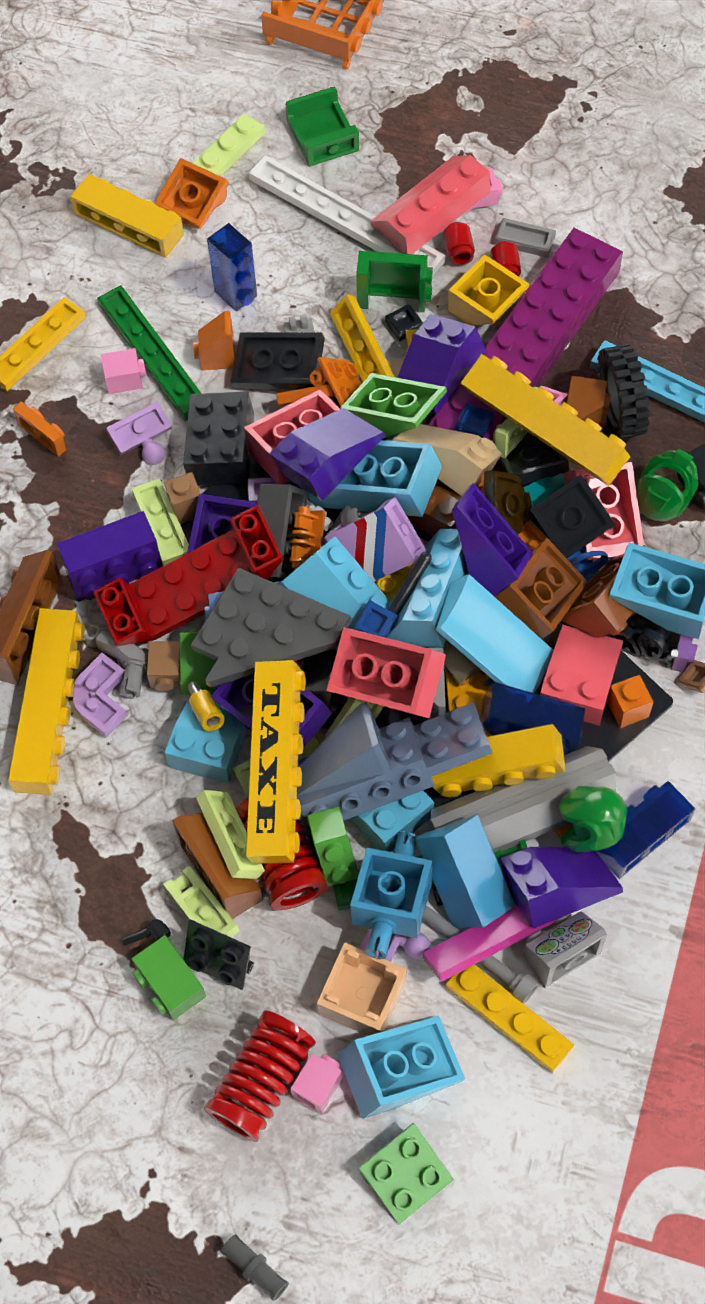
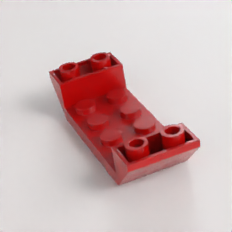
M259 505L231 518L233 530L130 584L119 577L93 591L115 644L122 646L157 640L205 615V607L210 606L208 594L224 592L238 568L268 580L284 558Z

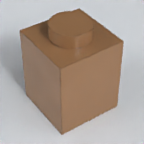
M190 472L165 481L164 485L167 496L179 523L183 524L194 520L201 492L193 473Z
M150 641L148 643L147 677L151 689L167 692L174 688H180V641Z

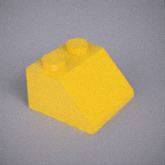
M484 254L448 290V311L468 325L494 324L529 288V283Z

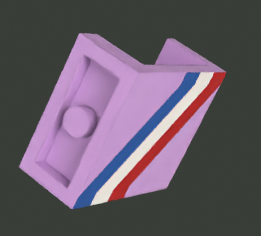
M396 497L385 501L377 510L345 526L341 523L336 525L325 536L327 542L335 536L373 582L415 563L420 554L426 551Z

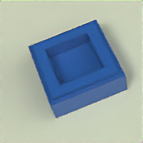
M369 600L354 628L361 632L387 638L399 616Z

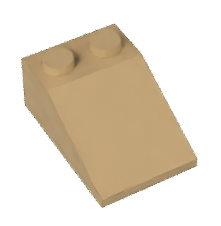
M423 424L402 432L392 440L431 444L442 465L438 479L461 496L470 484L474 483L476 486H479L484 481V472L491 471L502 455L496 449V445L487 438Z

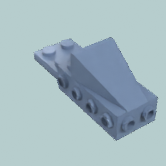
M367 702L360 704L310 756L298 760V767L302 771V784L300 787H297V799H299L301 805L300 818L304 817L310 828L307 815L340 806L343 820L345 821L435 786L432 776L492 754L475 704L471 703L457 708L443 716L426 720L413 726L410 717L380 729Z

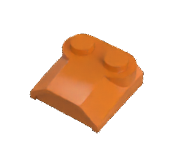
M180 158L154 204L167 211L175 212L181 217L182 223L192 228L201 229L215 207L225 202L229 182L215 173Z

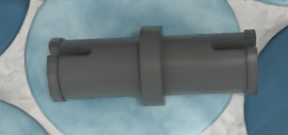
M237 1234L230 1237L222 1247L220 1252L243 1272L242 1277L247 1281L252 1280L272 1301L277 1300L288 1287L289 1282L284 1280L266 1263L267 1258L262 1254L257 1255Z

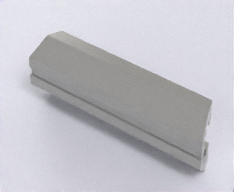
M586 746L564 755L566 772L558 773L551 779L530 778L525 779L519 785L500 784L492 786V789L487 791L473 792L432 809L431 821L434 827L438 829L478 813L493 851L501 850L502 852L518 845L519 841L523 839L528 841L571 823L562 818L559 810L561 799L578 786H605L616 791V772L608 762L603 749Z

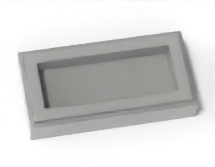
M502 218L494 245L501 241H508L516 244L518 251L548 258L555 239L556 230Z

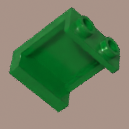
M336 87L322 89L318 92L286 101L287 122L309 167L359 151V131L356 125L350 126L338 102Z
M359 251L356 287L357 302L360 308L369 309L370 296L419 299V312H425L426 302H431L433 267H428V255Z

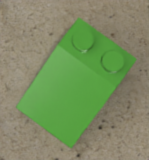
M371 373L340 409L344 408L383 431L385 437L416 428L446 394L447 389L444 386Z

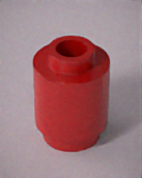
M461 222L451 223L443 231L448 258L455 265H466L473 260L475 253L470 227Z
M501 241L493 246L490 250L491 259L520 277L521 264L517 245L508 241Z

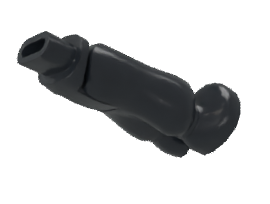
M636 613L631 616V627L626 626L617 635L613 636L611 634V638L623 641L621 650L636 657L643 653L649 659H657L661 657L666 649L665 640L670 637L672 631Z

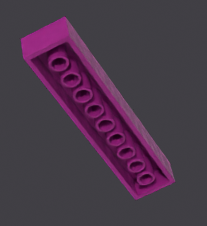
M573 227L487 344L484 355L489 359H492L493 356L499 358L508 366L507 371L513 375L516 371L520 372L531 381L529 384L531 387H538L619 274L623 251ZM460 384L428 426L464 433L466 428L472 429L474 426L469 424V422L472 424L476 422L471 417L477 419L478 415H480L478 420L483 421L484 417H486L484 422L489 423V425L483 423L482 427L487 429L485 431V429L481 428L479 432H485L483 438H487L495 444L493 433L496 427L507 418L470 394ZM468 411L471 414L463 427L460 424ZM477 421L476 425L481 426L482 422ZM475 426L473 430L478 431L479 427Z

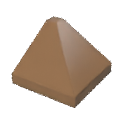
M697 660L690 663L677 680V685L704 693L705 663Z

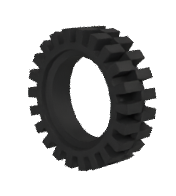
M630 344L601 349L597 357V370L599 372L597 380L607 381L605 393L611 394L606 421L607 426L610 427V433L621 440L645 435L650 422L648 419L650 411L647 407L649 405V398L646 397L648 389L647 385H644L645 375L644 372L641 373L642 365L638 361L637 352H634V347L630 346Z

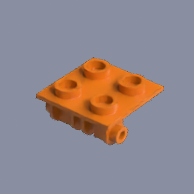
M319 357L317 359L321 366L310 374V381L314 386L330 384L340 406H342L361 385L357 377L358 370L350 360Z
M299 506L298 512H294V527L300 530H293L292 535L300 539L291 540V544L294 545L292 546L291 558H289V562L292 563V569L299 567L322 547L325 510L310 511L309 507Z

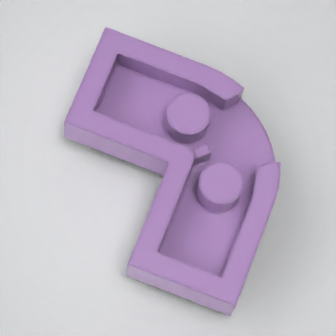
M101 653L76 679L73 702L80 717L107 738L128 716L127 711L107 696L123 679L125 670Z

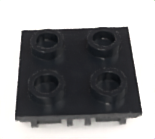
M190 919L187 928L184 962L197 972H203L226 985H232L243 990L246 974H250L254 967V962L250 960L251 946Z

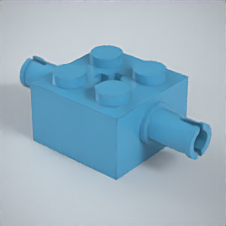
M406 831L398 832L394 852L368 847L365 851L351 900L350 911L352 925L372 929L368 946L365 950V953L372 958H375L376 951L379 952L378 959H385L387 957L392 933L418 938L433 881L432 860L413 857L417 844L415 838L417 836L411 832L408 834L407 841L405 839Z

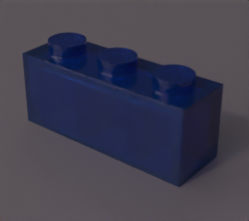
M228 223L208 237L207 244L214 292L237 312L254 301L257 297L252 243Z
M494 682L484 695L480 719L484 731H488L493 736L553 724L562 735L564 755H567L581 742L585 708Z
M669 781L660 788L658 785L650 788L643 796L644 801L635 807L633 804L628 806L622 838L615 845L596 851L607 867L619 879L691 821L695 807Z

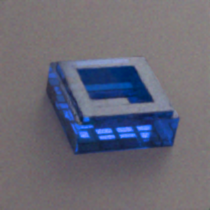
M466 403L455 425V431L479 435L481 438H485L494 419V412Z

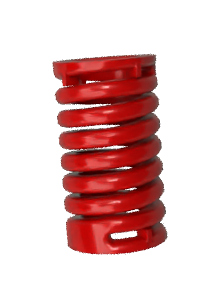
M249 797L236 808L246 832ZM301 818L296 820L295 832L299 834L300 846L298 853H294V863H261L265 871L261 874L260 878L265 883V891L270 895V904L275 910H288L307 904L321 896L328 888L323 872L318 868L319 862L314 858V850L309 846L310 840L305 835V827L300 824ZM308 890V893L301 897L294 899H283L284 897L294 896Z
M264 1010L257 1020L258 1028L251 1030L250 1039L243 1043V1050L239 1051L236 1055V1062L230 1064L229 1073L222 1077V1085L216 1087L214 1097L208 1100L204 1107L205 1112L217 1122L252 1142H258L259 1130H264L267 1127L265 1119H271L274 1115L273 1110L269 1106L276 1108L280 1105L281 1101L277 1095H286L287 1087L284 1084H292L294 1081L292 1073H298L301 1070V1065L298 1061L307 1060L309 1049L316 1045L313 1037L301 1027L285 1017L268 1010ZM242 1089L246 1090V1091L249 1092L251 1095L245 1093ZM233 1100H235V1101H237V1102H240L242 1105H244V1106L247 1107L248 1109H246V1108H244V1107H242V1106L237 1105Z

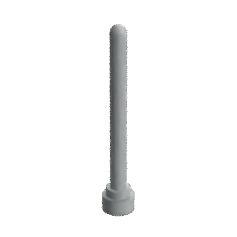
M426 905L423 920L448 939L462 933ZM492 955L479 962L507 983L509 990L513 992L512 996L523 1004L530 999L539 985V982L530 975L524 976L522 973L517 975Z

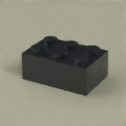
M249 391L190 395L183 466L186 474L193 473L198 486L248 484L251 455L249 454L244 427L254 423V410Z

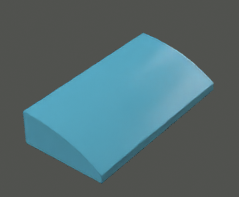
M468 574L450 584L436 631L522 706L528 704L544 678L554 650L471 575Z

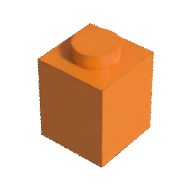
M637 675L610 685L607 703L619 728L649 718L653 700L641 676Z

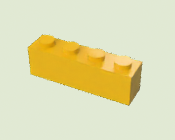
M88 174L70 196L75 215L165 258L184 235L181 217L175 212L167 211L156 206L150 200L137 197L127 189L118 188L104 178H97Z
M553 724L489 736L487 739L492 754L432 776L435 785L433 788L441 796L456 797L461 792L468 790L487 791L492 789V786L500 784L519 785L525 779L530 778L551 779L558 773L566 772L562 735Z

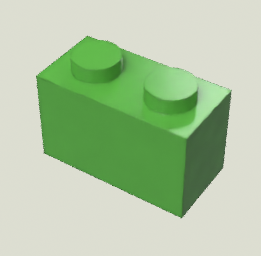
M340 806L307 815L314 845L328 887L358 879L359 872Z
M166 935L132 958L136 968L132 972L133 976L143 989L146 986L150 987L155 994L151 1001L161 1015L167 1012L174 1021L206 998L203 986Z

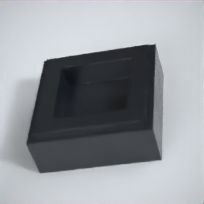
M410 304L385 316L386 324L399 341L406 339V330L419 329L423 324V321Z

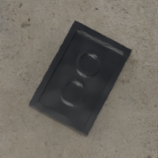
M240 332L231 385L234 389H305L316 387L310 381V374L320 366L317 358L322 357L325 341L323 333Z

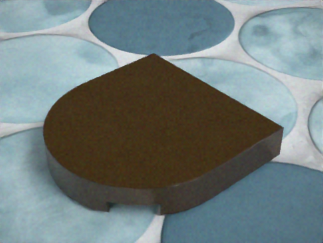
M494 470L485 471L484 496L517 534H520L525 523L529 522L532 512L530 509L532 508V502L529 492H525L520 483L522 480L515 474Z

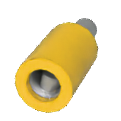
M197 682L189 683L187 686L191 693L189 704L201 726L208 732L218 730L224 723V716L216 702L211 698V693L207 690H201Z

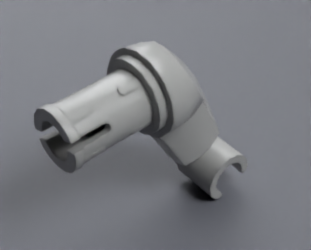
M97 624L90 625L89 627L95 635L89 637L84 634L83 637L86 644L92 648L98 647L102 652L112 656L121 664L125 671L120 694L128 698H134V696L138 698L140 696L143 675L147 672L148 656L135 644L117 646L110 630L103 629L101 631Z

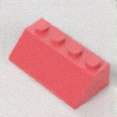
M471 155L452 156L372 219L370 223L403 254H413L490 193V171Z

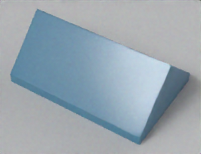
M478 813L415 838L423 858L432 860V879L454 927L483 928L516 906Z

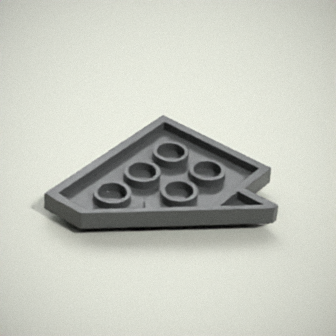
M238 568L191 646L193 651L216 661L205 679L207 686L214 687L254 674L255 662L296 661L336 648L340 642L343 628H348L351 623V617L341 611Z

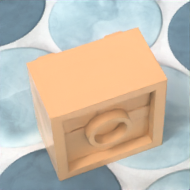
M344 942L317 1001L318 1015L367 1036L385 1031L407 981V968L385 959H378L376 955L375 958H372L364 950Z

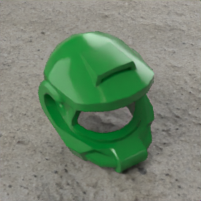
M678 448V450H668L650 459L642 475L635 482L639 511L647 519L669 521L683 514L698 488L697 466L693 461V456ZM670 468L677 471L685 482L684 492H681L669 479L655 475V470Z
M578 786L561 799L559 810L562 818L573 823V826H570L561 837V843L566 848L577 853L598 851L615 845L622 838L627 816V806L624 799L614 789L605 786Z

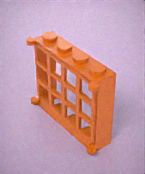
M273 0L271 14L263 11L261 15L263 35H267V44L272 45L276 37L344 59L342 68L349 69L351 57L354 52L357 53L359 51L364 35L369 34L372 21L375 16L380 15L384 0H348L342 11L326 7L325 5L328 0H321L319 4L307 0H282V2ZM354 2L366 6L361 17L348 14ZM299 5L315 10L309 21L293 17ZM321 12L338 17L332 28L315 24ZM343 20L357 23L350 35L337 31Z

